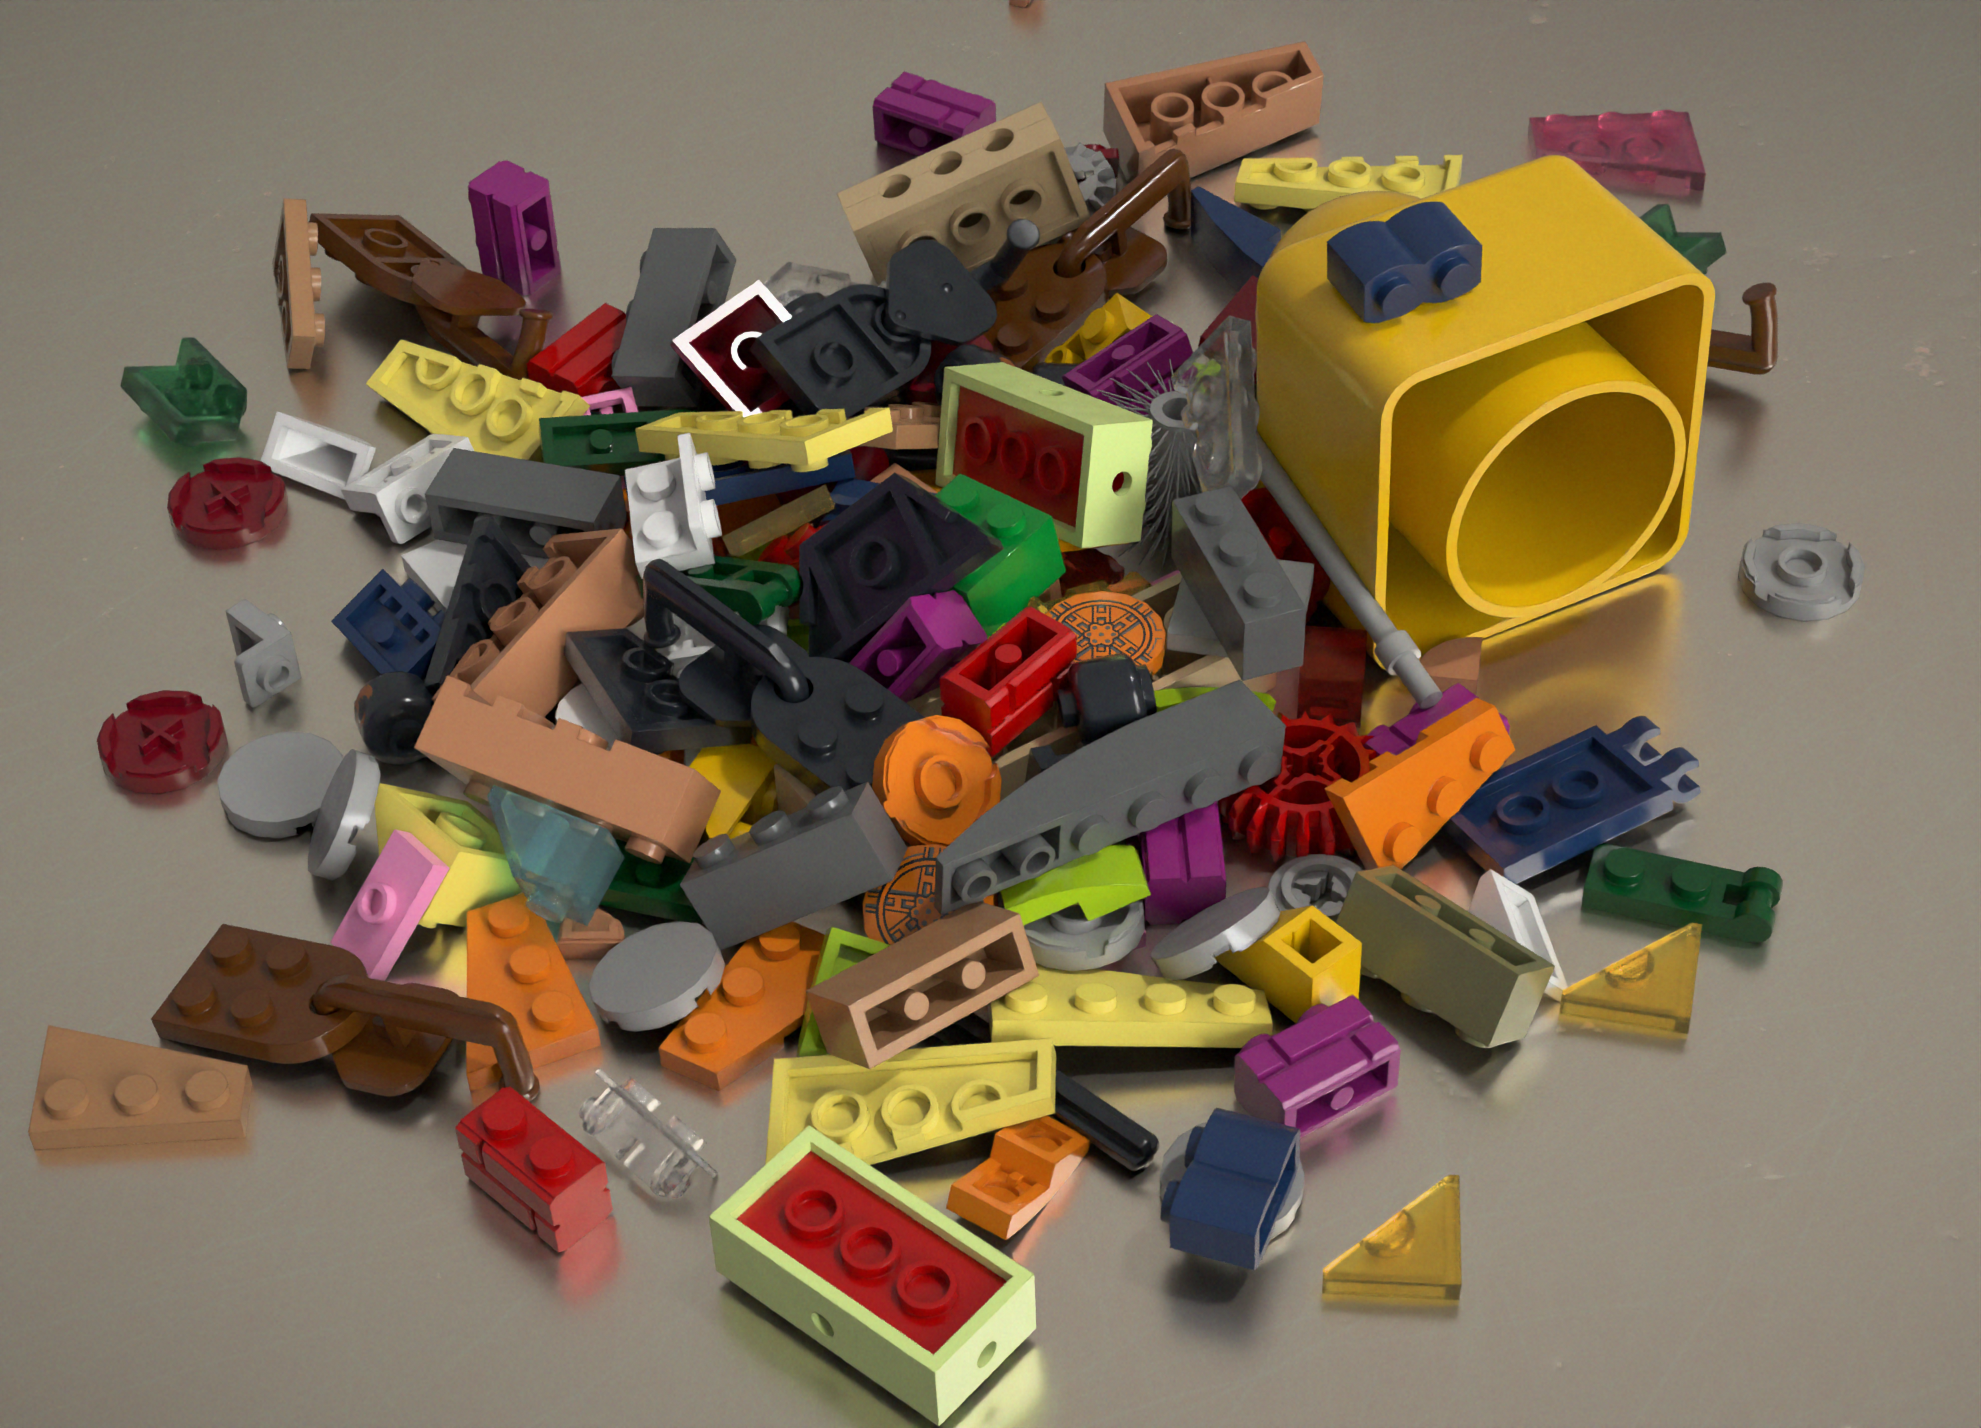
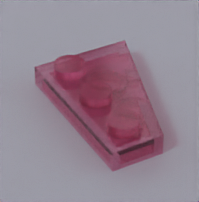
M1659 110L1654 113L1634 114L1606 112L1601 115L1582 116L1553 114L1548 117L1529 118L1528 139L1533 160L1547 155H1560L1575 161L1591 175L1599 176L1605 173L1608 168L1635 173V181L1655 184L1658 175L1685 179V189L1704 191L1706 172L1688 111Z

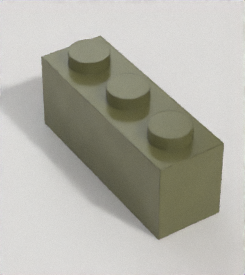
M1394 865L1356 872L1336 921V924L1362 943L1361 974L1383 979L1402 992L1401 998L1408 1005L1420 1011L1437 1014L1455 1026V1033L1458 1037L1469 1044L1481 1048H1491L1525 1038L1555 968V965Z

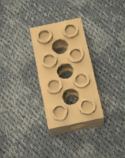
M1042 102L837 193L877 286L885 289L888 261L895 253L916 241L932 240L941 243L971 272L994 258L1007 239L1006 232L1008 226L1017 219H1027L1037 225L1040 231V240L1036 246H1039L1079 228L1082 223L1091 217L1061 138Z

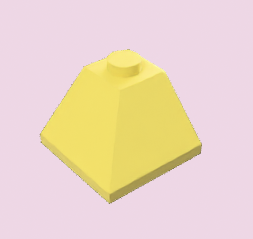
M379 783L374 804L379 855L395 829L410 832L449 867L447 874L418 922L419 925L435 928L438 923L467 927L468 911L515 896L528 888L527 881L535 866L541 862L471 803L456 798Z

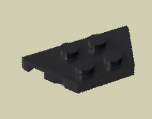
M893 473L799 545V575L803 579V592L799 599L800 624L809 627V657L833 658L850 663L909 597L926 594L933 596L935 593L946 592L1002 551L1004 547L1001 541L911 479Z

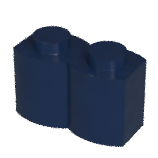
M1432 201L1410 206L1398 212L1386 222L1368 221L1353 225L1337 233L1327 241V279L1359 317L1367 323H1380L1403 316L1422 302L1439 303L1452 300L1472 290L1481 282L1482 244L1442 202Z
M1217 1107L1212 1112L1205 1127L1196 1125L1190 1134L1186 1147L1184 1165L1187 1170L1181 1181L1177 1179L1170 1180L1162 1201L1160 1218L1162 1222L1168 1223L1170 1226V1248L1255 1271L1265 1254L1277 1216L1285 1205L1300 1163V1129Z

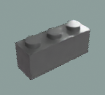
M653 228L648 249L641 256L640 277L635 295L626 309V327L621 345L614 353L612 359L613 379L621 389L632 388L636 406L697 407L703 382L673 350L670 344L673 339L722 306L726 301L737 259L716 228Z
M458 448L452 449L425 492L434 539L467 545L474 522L491 516L521 554L549 559V557L544 552L543 547L552 535L623 529L628 521L619 475Z
M1233 486L1172 500L1171 557L1241 680L1245 681L1302 666L1304 659L1306 607Z
M868 782L844 791L841 786H836L818 794L807 804L806 808L786 815L783 810L775 811L757 821L747 833L732 839L727 834H721L706 841L693 853L695 860L680 886L708 931L713 934L720 950H723L893 881L908 848Z

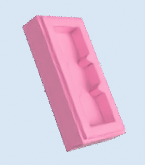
M394 829L330 943L333 946L346 949L355 954L362 961L369 978L385 981L447 874L449 867L410 832Z

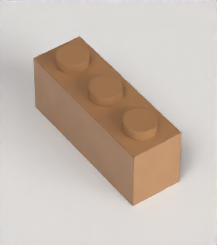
M977 902L959 908L806 990L826 1052L867 1069H872L1038 977L1039 973L1020 913Z

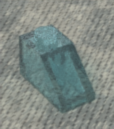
M493 785L487 795L512 876L528 899L526 906L538 916L554 923H561L564 917L588 926L625 858L609 829Z

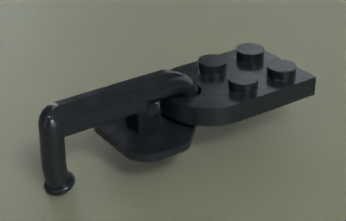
M1017 219L1008 226L1006 232L1007 239L994 258L971 272L941 243L932 240L916 241L895 253L888 261L886 289L867 284H857L842 288L756 338L749 350L804 415H817L816 412L822 409H844L846 419L864 414V407H879L915 383L930 359L931 340L959 347L960 345L969 344L991 329L997 318V310L989 294L1009 281L1028 252L1039 243L1040 231L1037 225L1030 220Z
M655 559L645 566L643 574L644 620L646 626L643 638L645 644L650 648L661 649L669 647L679 640L681 631L674 624L673 613L715 644V646L682 670L679 676V693L683 701L716 726L751 727L753 737L759 748L769 758L816 794L836 786H841L844 791H847L866 782L872 788L874 761L885 739L903 724L926 718L859 668L833 658L809 657L805 649L779 630L767 625H751L668 562L662 559Z

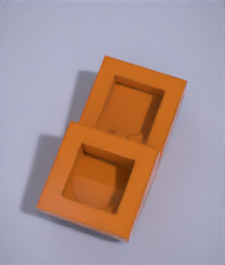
M1049 1116L1004 1127L995 1133L990 1158L951 1184L946 1209L1007 1240L1050 1201L1087 1154L1091 1142L1071 1127Z

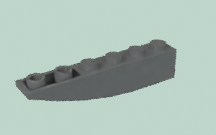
M1237 680L1132 722L1078 749L1028 780L992 807L936 857L934 907L941 915H944L970 903H977L989 895L1025 880L1037 878L1045 872L1084 855L1095 854L1109 845L1143 831H1150L1162 823L1198 808H1205L1215 801L1251 786L1265 783L1270 778L1280 775L1286 725L1241 680Z

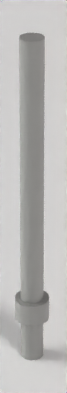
M1246 416L1233 420L1227 427L1228 434L1377 646L1374 653L1390 675L1399 676L1421 709H1428L1437 704L1443 694L1419 661L1421 651L1407 631L1397 630L1250 420Z

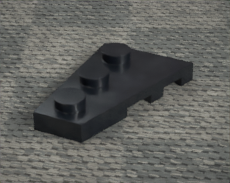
M491 516L475 521L424 682L425 688L433 696L470 646L479 641L490 639L494 633L487 623L498 608L511 604L520 599L524 594L517 583L531 566Z
M627 628L566 632L564 656L621 742L656 755L671 750L751 744V727L716 726L687 705L679 693V678L673 675L674 663L656 649L648 647L642 639Z

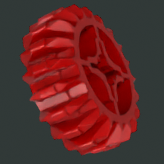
M1304 710L1299 719H1288L1278 712L1277 717L1286 725L1280 775L1270 778L1263 784L1251 786L1218 800V812L1221 814V822L1229 824L1228 827L1231 830L1233 840L1247 839L1246 842L1249 845L1251 854L1268 849L1275 863L1285 855L1298 858L1312 854L1334 855L1336 851L1353 857L1355 848L1325 788L1341 778L1352 783L1370 772L1369 762L1377 757V753L1375 750L1365 749L1363 745L1374 736H1359L1355 722L1337 726L1331 713L1322 720H1315L1309 718L1306 710Z

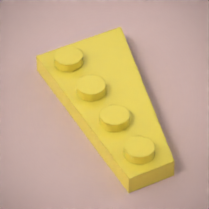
M1444 155L1443 165H1418V156H1395L1394 164L1389 166H1370L1364 162L1363 156L1341 157L1340 160L1330 163L1328 167H1318L1317 161L1312 157L1243 159L1235 181L1234 202L1249 203L1254 208L1264 210L1273 209L1278 206L1302 208L1309 213L1321 204L1335 198L1364 191H1392L1422 199L1459 186L1463 155Z
M405 340L398 342L366 382V385L431 434L468 437L476 452L542 462L539 418L582 416L590 407L577 394L564 390L562 393L547 389L541 383L526 378L518 380L502 375L497 369L481 364L478 367L461 362L455 356Z
M870 408L864 411V414L846 420L844 409H822L816 412L817 415H805L795 418L792 416V410H771L743 417V411L680 412L638 427L635 431L639 452L665 454L666 461L680 458L677 435L690 433L697 454L707 452L711 465H723L738 460H747L749 467L753 469L769 468L784 463L791 464L792 471L810 472L828 466V457L893 432L889 408Z
M1036 963L1039 973L1038 977L987 1004L991 1043L1052 1038L1054 1046L1243 1048L1249 1040L1257 1035L1269 1034L1272 1037L1273 1028L1264 990L1250 989L1237 984L1218 985L1187 980L1171 981L1163 977L1101 969L1067 971L1044 967Z
M1052 1038L906 1049L872 1069H867L833 1055L774 1059L765 1165L808 1125L868 1165H873L1054 1114L1056 1052Z

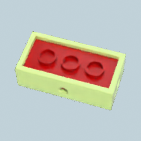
M1004 362L945 367L935 484L944 488L957 475H965L1051 515L1057 538L1081 549L1141 541L1143 514L1146 507L1145 492L1149 454L1152 447L1151 433L1153 420Z
M809 1125L709 1216L717 1272L937 1426H940L1036 1329L1035 1280L1032 1272Z

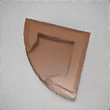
M1465 637L1443 642L1430 649L1419 660L1441 692L1460 683L1476 695L1482 637Z
M576 894L564 895L557 941L564 959H602L609 950L625 940L621 922L613 918L605 910L597 907L594 899Z

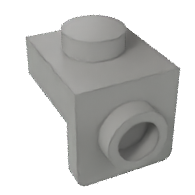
M246 599L226 610L237 655L234 664L243 700L255 708L302 678L292 635L279 617L272 613L265 614Z

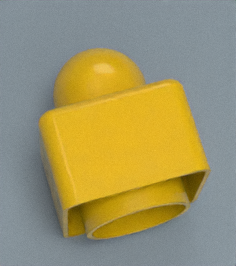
M1560 155L1543 156L1422 199L1392 191H1364L1340 196L1321 204L1298 220L1274 247L1259 275L1255 308L1257 329V432L1397 630L1407 631L1421 651L1420 660L1430 649L1443 642L1465 637L1487 638L1654 572L1676 555L1687 537L1690 524L1715 289L1708 277L1570 158ZM1432 201L1444 203L1482 244L1481 282L1472 290L1452 300L1439 303L1422 302L1403 316L1380 323L1364 322L1327 279V241L1342 230L1368 221L1386 222L1398 212L1419 203ZM1257 475L1256 489L1264 488L1265 485ZM1331 581L1328 592L1321 600L1322 603L1381 668L1385 669L1374 653L1377 646Z

